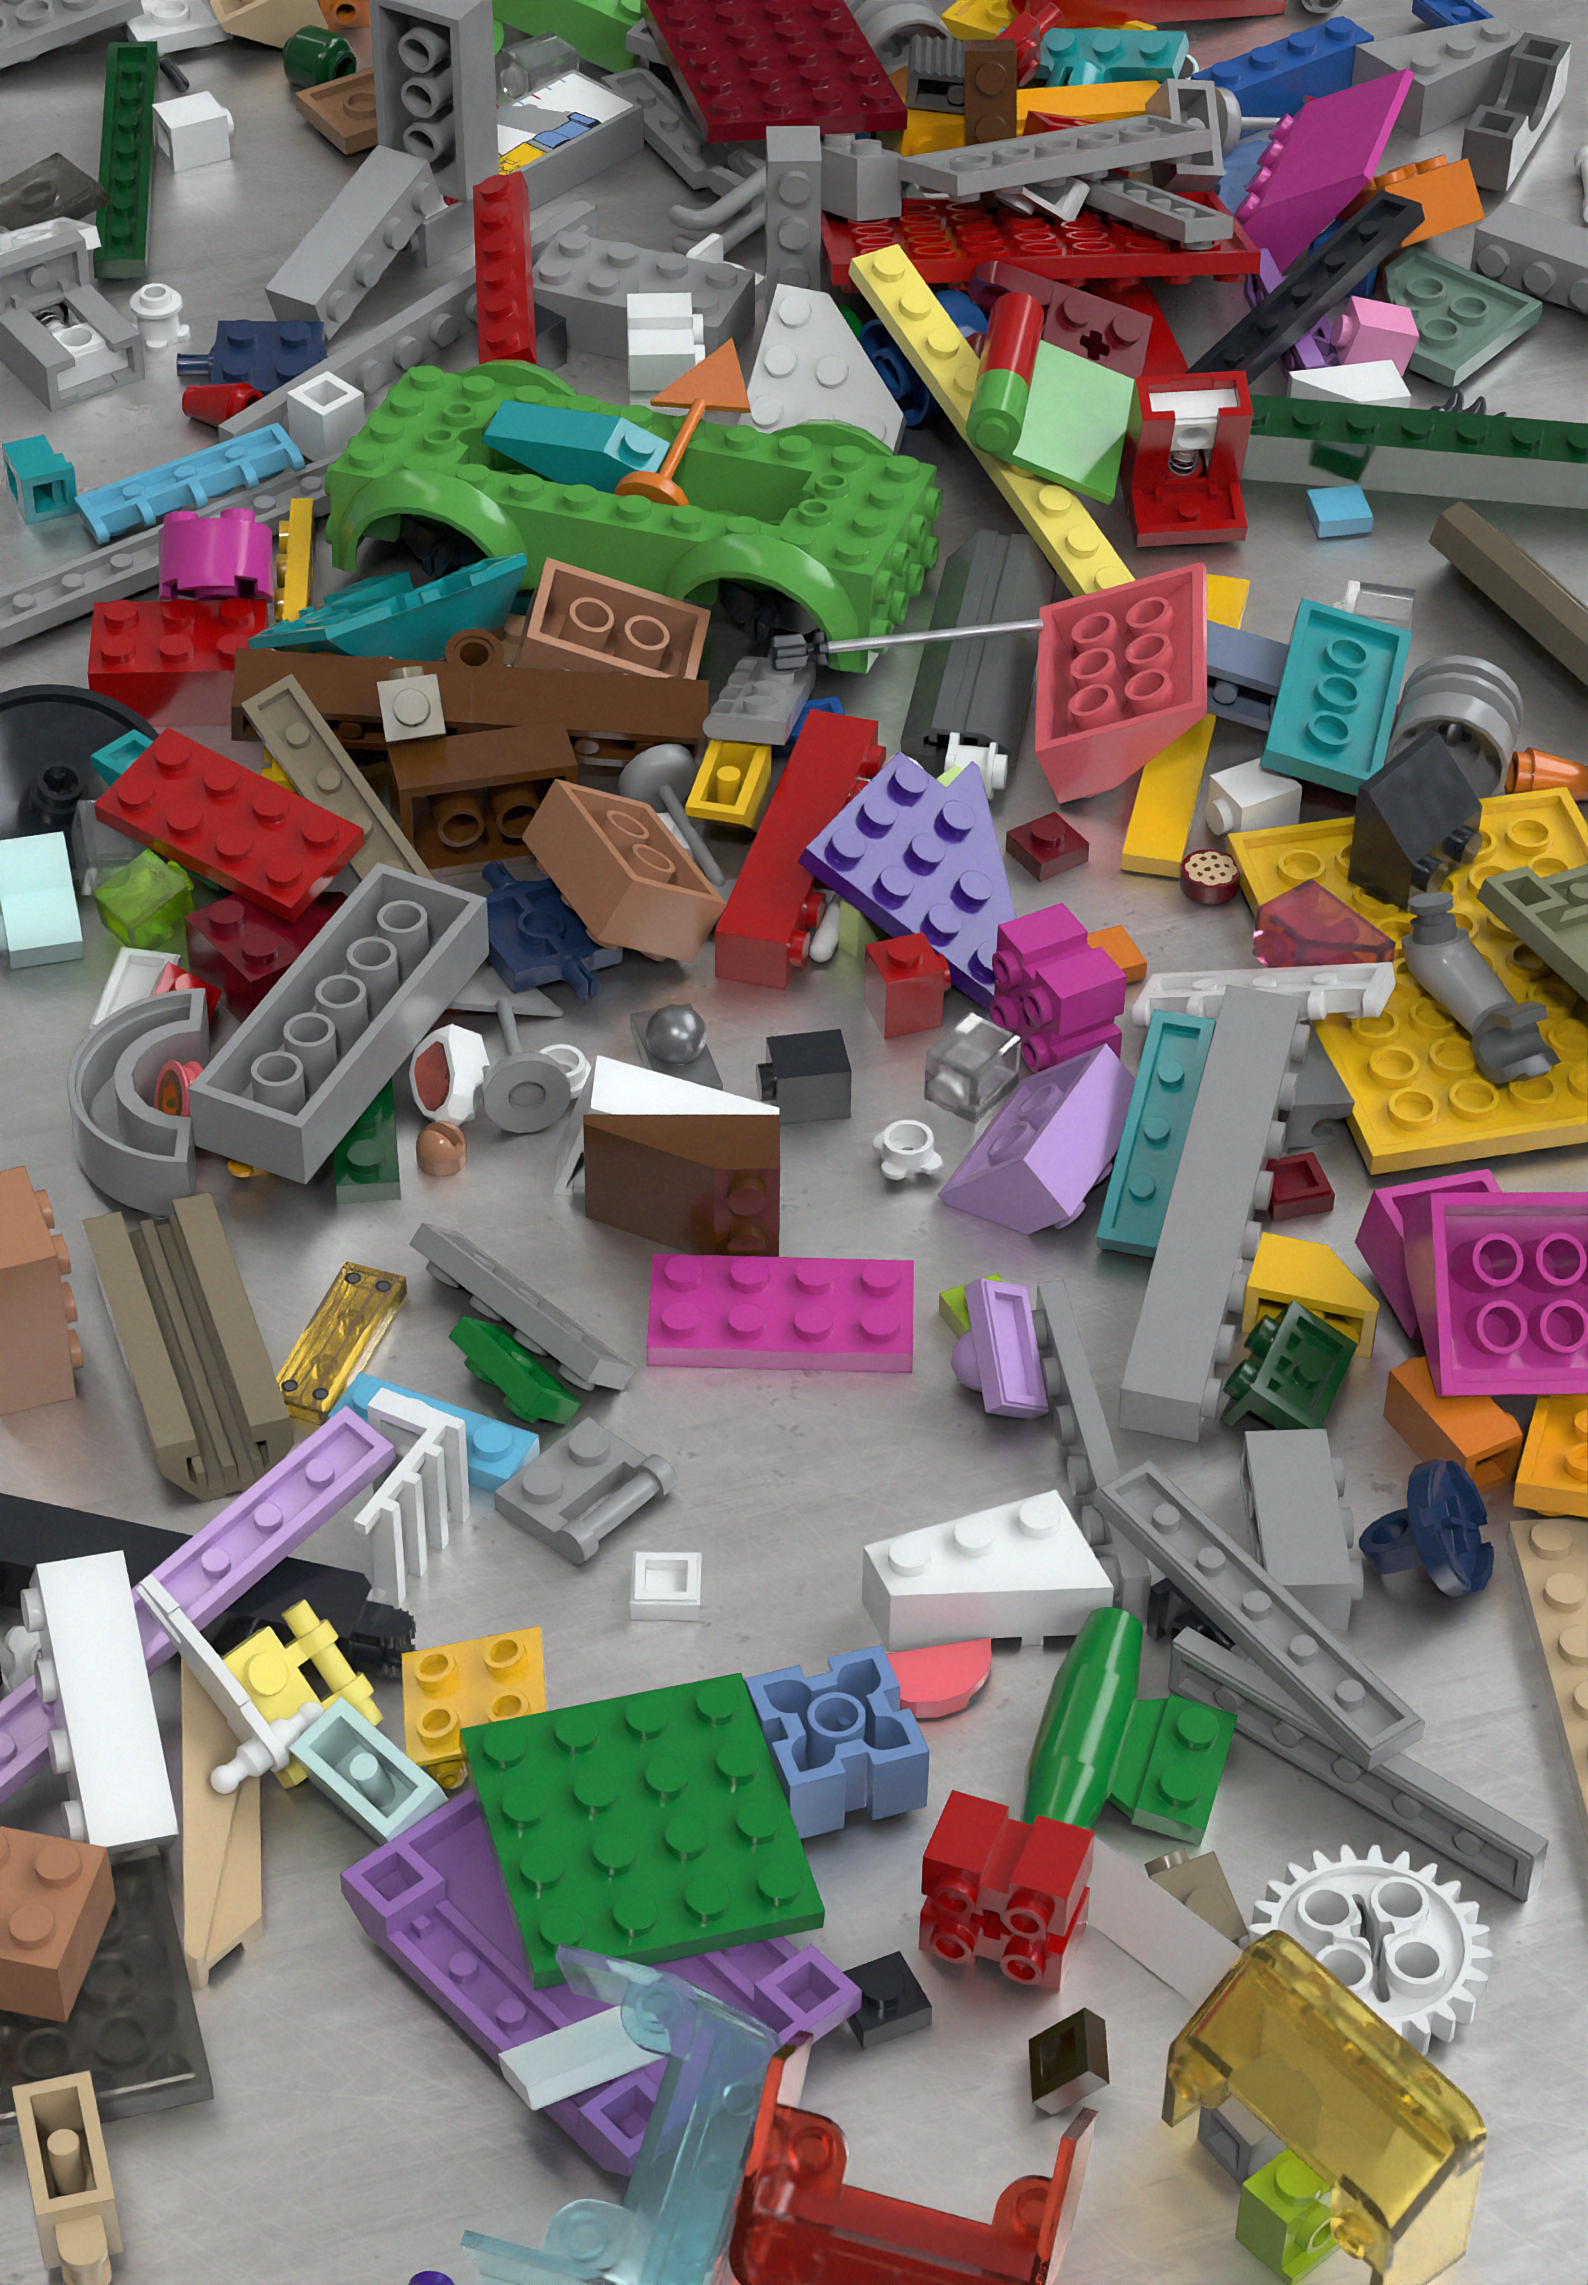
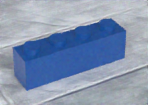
M1344 16L1335 17L1310 29L1295 32L1289 37L1274 43L1254 48L1250 52L1238 57L1218 62L1212 67L1191 74L1190 80L1214 81L1215 87H1224L1231 91L1239 102L1242 117L1281 118L1286 113L1293 117L1305 105L1302 101L1304 95L1319 99L1351 88L1355 45L1373 42L1374 36ZM1241 130L1239 140L1263 130Z

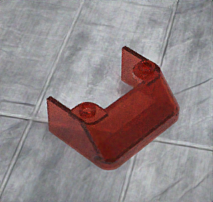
M798 2030L770 2057L729 2247L730 2268L740 2285H1054L1073 2229L1099 2111L1083 2107L1062 2135L1052 2178L1041 2175H1027L1014 2180L1005 2188L996 2203L992 2225L844 2184L850 2159V2147L845 2133L832 2119L798 2108L814 2034Z

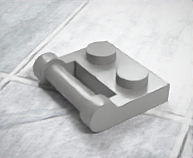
M587 1417L494 1491L495 1510L575 1564H582L598 1551L599 1540L649 1499H661L677 1486L678 1479L673 1467L663 1457L657 1454H652L649 1457ZM623 1480L628 1482L582 1520L576 1519Z

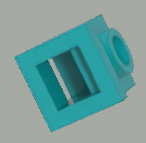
M44 434L2 444L7 490L26 525L79 513L74 499L77 496L74 466L71 462L66 463L62 453L54 454Z

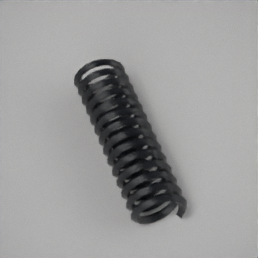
M171 59L162 60L159 65L160 69L175 88L182 93L187 91L190 83Z

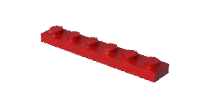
M520 170L508 175H493L482 183L473 186L479 365L492 360H523L537 365L528 185Z

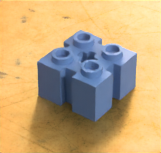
M882 1645L828 1657L827 1672L805 1678L800 1665L744 1678L800 1839L845 1828V1813L864 1808L869 1812L872 1821L927 1807L930 1751L911 1709L900 1710V1684Z

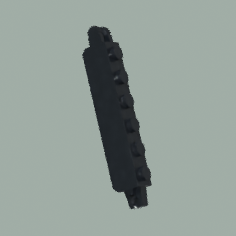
M0 1493V1605L22 1610L20 1593L21 1590L30 1588L29 1582L37 1564L121 1550L124 1553L130 1588L132 1589L191 1539L193 1535ZM288 1556L200 1631V1634L214 1651L223 1656L257 1630L267 1626L272 1628L282 1645L285 1646L296 1637L281 1614L294 1604L306 1599L320 1621L328 1619L339 1637L334 1643L355 1674L360 1671L382 1677L389 1675V1678L397 1677L399 1679L402 1676V1654L417 1651L416 1645L411 1644V1640L415 1639L416 1633L414 1616L409 1615V1611H403L402 1608L394 1609V1606L373 1602L372 1586L363 1573ZM310 1658L298 1667L300 1672L307 1677L323 1679Z

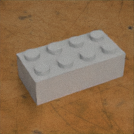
M369 0L378 145L428 160L440 195L467 203L473 198L474 185L482 183L488 177L499 174L492 0Z
M560 230L532 268L534 302L566 318L567 348L628 361L627 294L691 293L692 314H703L705 358L731 338L734 341L737 353L755 326V272L738 269L731 264L710 263L687 258L680 253H664L640 248L629 242H612L589 237L582 232Z

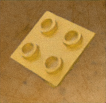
M540 1626L402 1654L406 1756L417 1766H426L430 1776L436 1779V1783L442 1788H457L464 1783L465 1777L468 1776L459 1747L461 1728L547 1711L543 1642Z

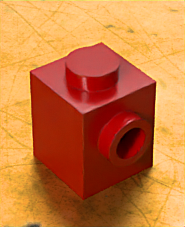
M924 932L866 944L864 1002L883 1038L887 1039L941 1027L943 1022L944 991L949 990L951 987V975L944 955L935 954Z

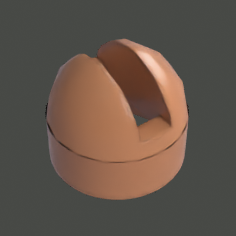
M437 1120L428 1124L425 1130L420 1132L416 1142V1161L418 1167L424 1173L436 1177H446L458 1173L465 1167L467 1163V1143L461 1129L453 1123Z

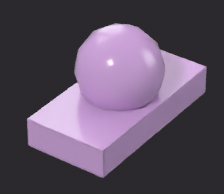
M982 1278L965 1285L964 1289L971 1329L963 1334L953 1347L951 1366L957 1380L971 1390L979 1393L982 1392L986 1413L1031 1420L1048 1413V1403L1027 1287Z

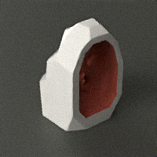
M451 1024L433 1031L415 1047L409 1070L414 1101L423 1115L431 1121H449L459 1127L462 1123L475 1119L477 1101L482 1097V1084L490 1070L481 1035Z

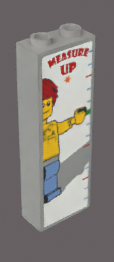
M574 69L497 109L499 174L508 175L521 170L528 185L529 212L644 149L643 105ZM441 195L434 210L424 218L410 236L406 246L399 253L428 269L475 243L473 198L466 203Z

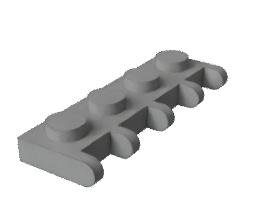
M769 654L768 658L742 657L738 661L735 671L731 673L728 685L724 686L720 692L719 700L713 704L711 713L705 718L703 722L704 733L714 739L785 745L815 686L816 663L806 662L805 668L776 671L772 668V660Z

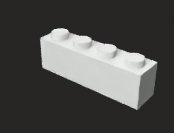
M123 1550L37 1564L29 1582L30 1588L21 1590V1609L26 1631L28 1633L39 1632L43 1659L34 1660V1676L40 1702H52L57 1729L50 1730L47 1733L52 1769L54 1774L66 1773L71 1801L61 1803L65 1838L107 1847L109 1860L170 1849L179 1835Z

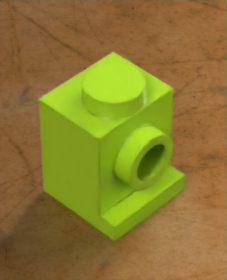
M1296 2140L1242 2183L1235 2238L1287 2285H1296L1346 2244L1347 2234L1338 2227L1340 2218L1337 2215L1342 2179Z

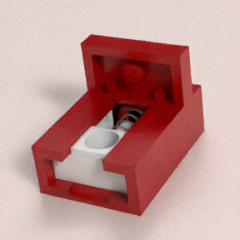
M1245 370L1135 376L1119 474L1126 516H1131L1136 547L1245 541L1248 526L1240 479L1253 419Z

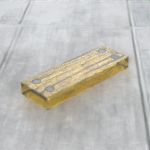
M345 1261L276 1378L290 1418L320 1426L328 1421V1414L358 1373L364 1369L406 1296L407 1283L405 1276Z

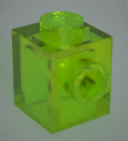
M149 848L93 892L102 925L127 948L156 950L185 926L184 916L195 912L190 891L194 889V885L187 873L172 860L165 864Z

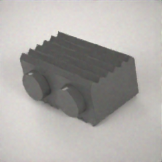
M918 34L912 37L906 75V108L963 115V43L958 38L951 42L948 37L943 41L938 36L934 39H931L928 35L921 38Z

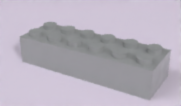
M377 863L188 1088L194 1146L306 1185L489 955L487 898Z

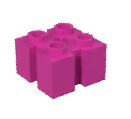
M1063 903L998 925L996 953L992 956V967L997 979L994 985V999L991 1000L989 1006L992 1022L1000 1034H1007L1017 1048L1021 1046L1024 1061L1033 1072H1041L1107 1043L1119 1060L1121 1056L1122 1031L1114 1023L1115 1016L1124 1014L1127 976L1101 946L1092 949L1087 944L1088 931Z

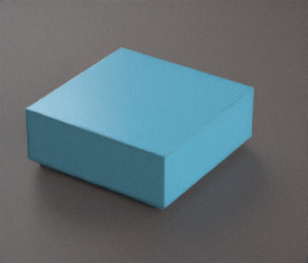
M1360 485L1306 490L1305 507L1318 538L1372 533L1374 517Z

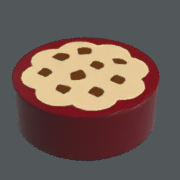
M1203 849L1190 853L1182 861L1180 887L1189 898L1204 904H1219L1232 899L1238 893L1240 872L1232 855L1220 850Z

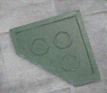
M1415 246L1409 248L1384 267L1382 287L1387 302L1410 308L1420 336L1408 362V367L1430 378L1435 383L1453 388L1541 320L1543 302Z

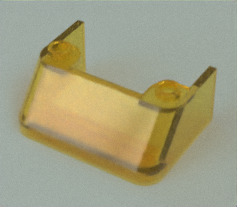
M1270 1930L1243 1950L1170 2044L1161 2119L1173 2128L1201 2108V2105L1209 2109H1216L1233 2095L1333 2189L1331 2199L1333 2219L1330 2223L1332 2234L1345 2253L1354 2259H1362L1372 2268L1369 2285H1428L1466 2256L1487 2144V2131L1483 2119L1471 2100L1295 1939L1283 1931Z

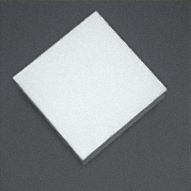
M633 1551L630 1620L700 1621L702 1552Z

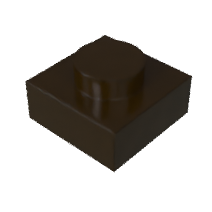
M1082 2008L1028 2040L1032 2103L1049 2114L1054 2115L1110 2083L1105 2020L1087 2008Z

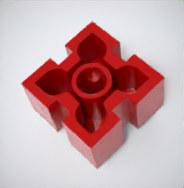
M952 1790L923 1855L921 1894L926 1895L927 1898L920 1912L918 1949L936 1954L941 1959L951 1963H966L975 1966L979 1956L1000 1962L1003 1975H1006L1015 1982L1025 1985L1036 1984L1060 1992L1087 1926L1090 1887L1085 1886L1092 1870L1095 1831L1037 1815L1033 1825L1008 1818L1009 1806Z

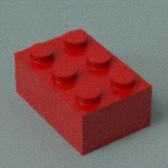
M235 597L227 600H187L178 598L169 601L132 602L129 600H115L112 602H94L87 672L89 690L104 694L126 705L144 718L152 727L231 725V700L236 648L250 649L247 639L269 628L267 599Z

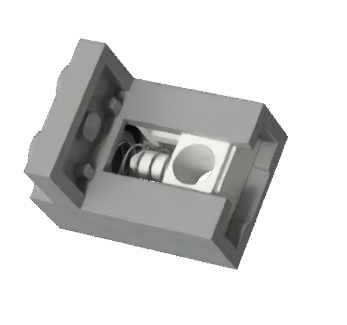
M76 229L0 255V360L50 412L145 379L141 333L90 284L86 241Z

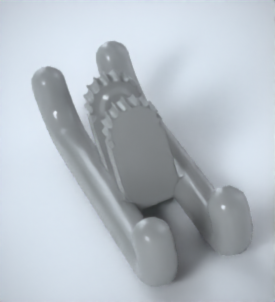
M820 135V141H824V135ZM741 147L739 149L736 148L727 156L728 165L732 171L727 168L724 169L723 166L720 167L718 164L705 173L706 182L713 192L721 196L720 200L702 210H692L683 205L676 204L668 211L669 220L676 226L691 231H704L719 226L740 209L743 210L745 213L719 233V235L723 236V255L731 251L765 224L766 161L749 151L746 152ZM678 235L672 241V248L675 253L686 256L688 251L698 245L701 240H694L686 235Z

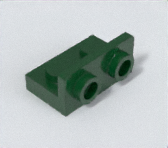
M1294 1300L1275 1319L1267 1314L1264 1315L1254 1326L1245 1341L1244 1348L1251 1352L1248 1360L1244 1359L1238 1364L1223 1388V1392L1230 1396L1220 1420L1232 1427L1248 1410H1251L1279 1430L1320 1429L1358 1344Z

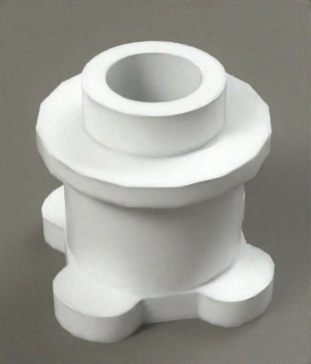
M161 283L143 286L130 299L131 311L137 317V323L132 324V326L141 333L142 345L146 346L147 352L151 354L165 353L168 347L178 342H186L191 337L190 327L186 324H179L178 312L183 306L181 295L176 290Z
M951 732L944 772L953 765L965 769L973 761L980 768L987 800L992 801L994 789L1005 790L1008 755L998 754L997 742H991L990 747L960 745V733Z

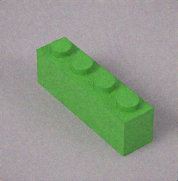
M492 0L493 18L613 73L633 69L639 55L625 50L626 33L643 18L640 11V0Z

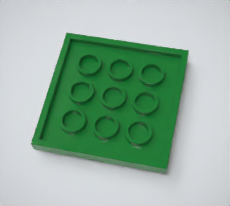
M741 1672L460 1729V1751L533 1990L823 1928L825 1909Z

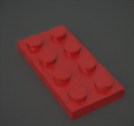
M168 727L94 803L97 821L292 924L365 845L363 828Z

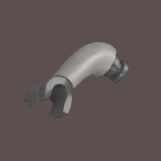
M1429 892L1410 898L1408 900L1409 913L1417 915V917L1410 921L1412 933L1407 934L1402 939V950L1408 969L1418 982L1473 1036L1471 1041L1473 1055L1484 1075L1494 1083H1505L1513 1079L1525 1082L1547 1074L1551 1070L1550 1066L1561 1063L1554 1050L1543 1041L1536 1023L1547 1019L1546 1005L1535 1001L1517 1004L1481 953L1469 940V932L1464 928L1456 927L1455 915L1447 913V911L1454 907L1453 895L1446 892Z

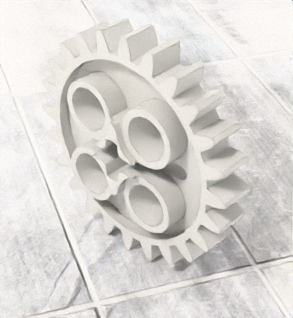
M1342 1845L1339 1862L1331 1863L1318 1850L1312 1852L1310 1872L1291 1862L1287 1865L1285 1883L1272 1879L1269 1880L1265 1901H1256L1254 1905L1252 1925H1249L1246 1952L1251 1953L1250 1956L1367 2047L1371 2049L1372 2045H1382L1385 2054L1391 2062L1398 2061L1400 2043L1408 2042L1419 2054L1425 2055L1428 2053L1431 2033L1443 2041L1451 2042L1454 2037L1456 2021L1470 2025L1473 2021L1476 2003L1484 2002L1491 1969L1493 1951L1487 1949L1490 1929L1487 1925L1476 1924L1479 1911L1477 1901L1458 1903L1461 1883L1458 1880L1447 1882L1441 1886L1435 1884L1438 1865L1434 1863L1425 1866L1418 1873L1410 1870V1854L1407 1851L1399 1854L1393 1864L1383 1862L1379 1845H1372L1367 1860H1357L1348 1845ZM1355 1902L1363 1906L1366 1917V1938L1359 1937L1362 1917ZM1373 1965L1379 1966L1376 1985L1384 2002L1378 2001L1372 1985Z

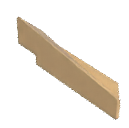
M181 1656L184 1955L189 1991L201 1990L208 1984L209 1969L238 1945L245 1951L263 1935L262 1775L259 1777L247 1776L238 1783L237 1788L233 1792L228 1794L218 1793L213 1789L210 1782L212 1771L216 1767L226 1765L236 1757L237 1747L242 1743L226 1723L228 1721Z

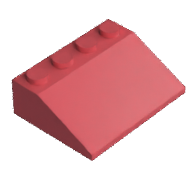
M1203 561L1040 607L1039 619L1043 620V630H1039L1034 752L1058 804L1079 798H1090L1101 792L1115 789L1207 715V570Z

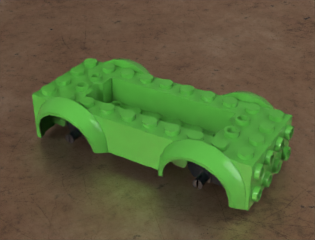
M492 360L458 371L455 374L443 372L435 366H411L397 385L393 384L390 387L386 399L378 409L371 411L367 423L357 436H352L349 439L346 450L338 460L330 463L324 479V491L327 496H330L331 514L326 524L325 539L327 544L332 545L333 568L356 573L357 549L366 537L396 542L402 532V539L416 557L422 559L421 567L424 573L431 577L435 572V578L442 576L449 564L469 566L487 558L525 553L528 564L518 591L536 587L545 560L548 557L682 602L684 598H687L694 602L713 605L720 594V602L734 620L746 623L744 626L746 637L754 641L757 635V642L764 641L771 628H783L794 633H801L802 635H806L819 628L820 631H825L828 642L892 635L894 626H902L904 623L910 598H918L923 585L924 573L926 570H934L940 550L939 537L932 536L933 522L938 520L943 502V490L935 488L937 466L918 462L910 456H896L890 447L867 430L840 420L808 419L768 434L758 432L755 428L746 425L725 426L705 422L700 418L671 479L683 490L688 498L689 505L678 507L652 502L640 495L621 496L600 492L591 486L583 484L571 486L559 484L481 442L503 400L622 417L671 443L656 473H659L687 415H667L652 412L649 408L641 405L625 407L599 402L598 399L592 396L578 395L571 385L552 371L523 360ZM889 647L829 653L828 668L867 674L878 654L885 655Z

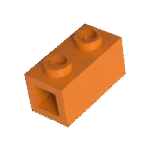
M1427 1355L1408 1359L1389 1371L1383 1417L1423 1463L1439 1458H1444L1443 1461L1446 1462L1453 1460L1465 1469L1475 1483L1480 1495L1515 1480L1520 1448L1523 1443V1433L1517 1421L1510 1413L1502 1411L1490 1396L1437 1397Z

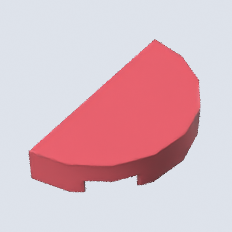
M991 1638L886 1654L900 1684L901 1710L910 1708L914 1718H938L964 1709L969 1705V1697L982 1688L984 1682L988 1681L991 1675Z

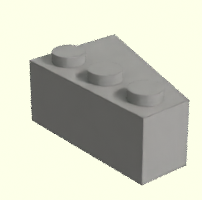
M1493 17L1355 45L1351 87L1406 68L1415 75L1396 120H1398L1397 125L1420 138L1475 112L1480 104L1488 106L1497 101L1505 78L1509 56L1523 33L1511 27L1508 22Z

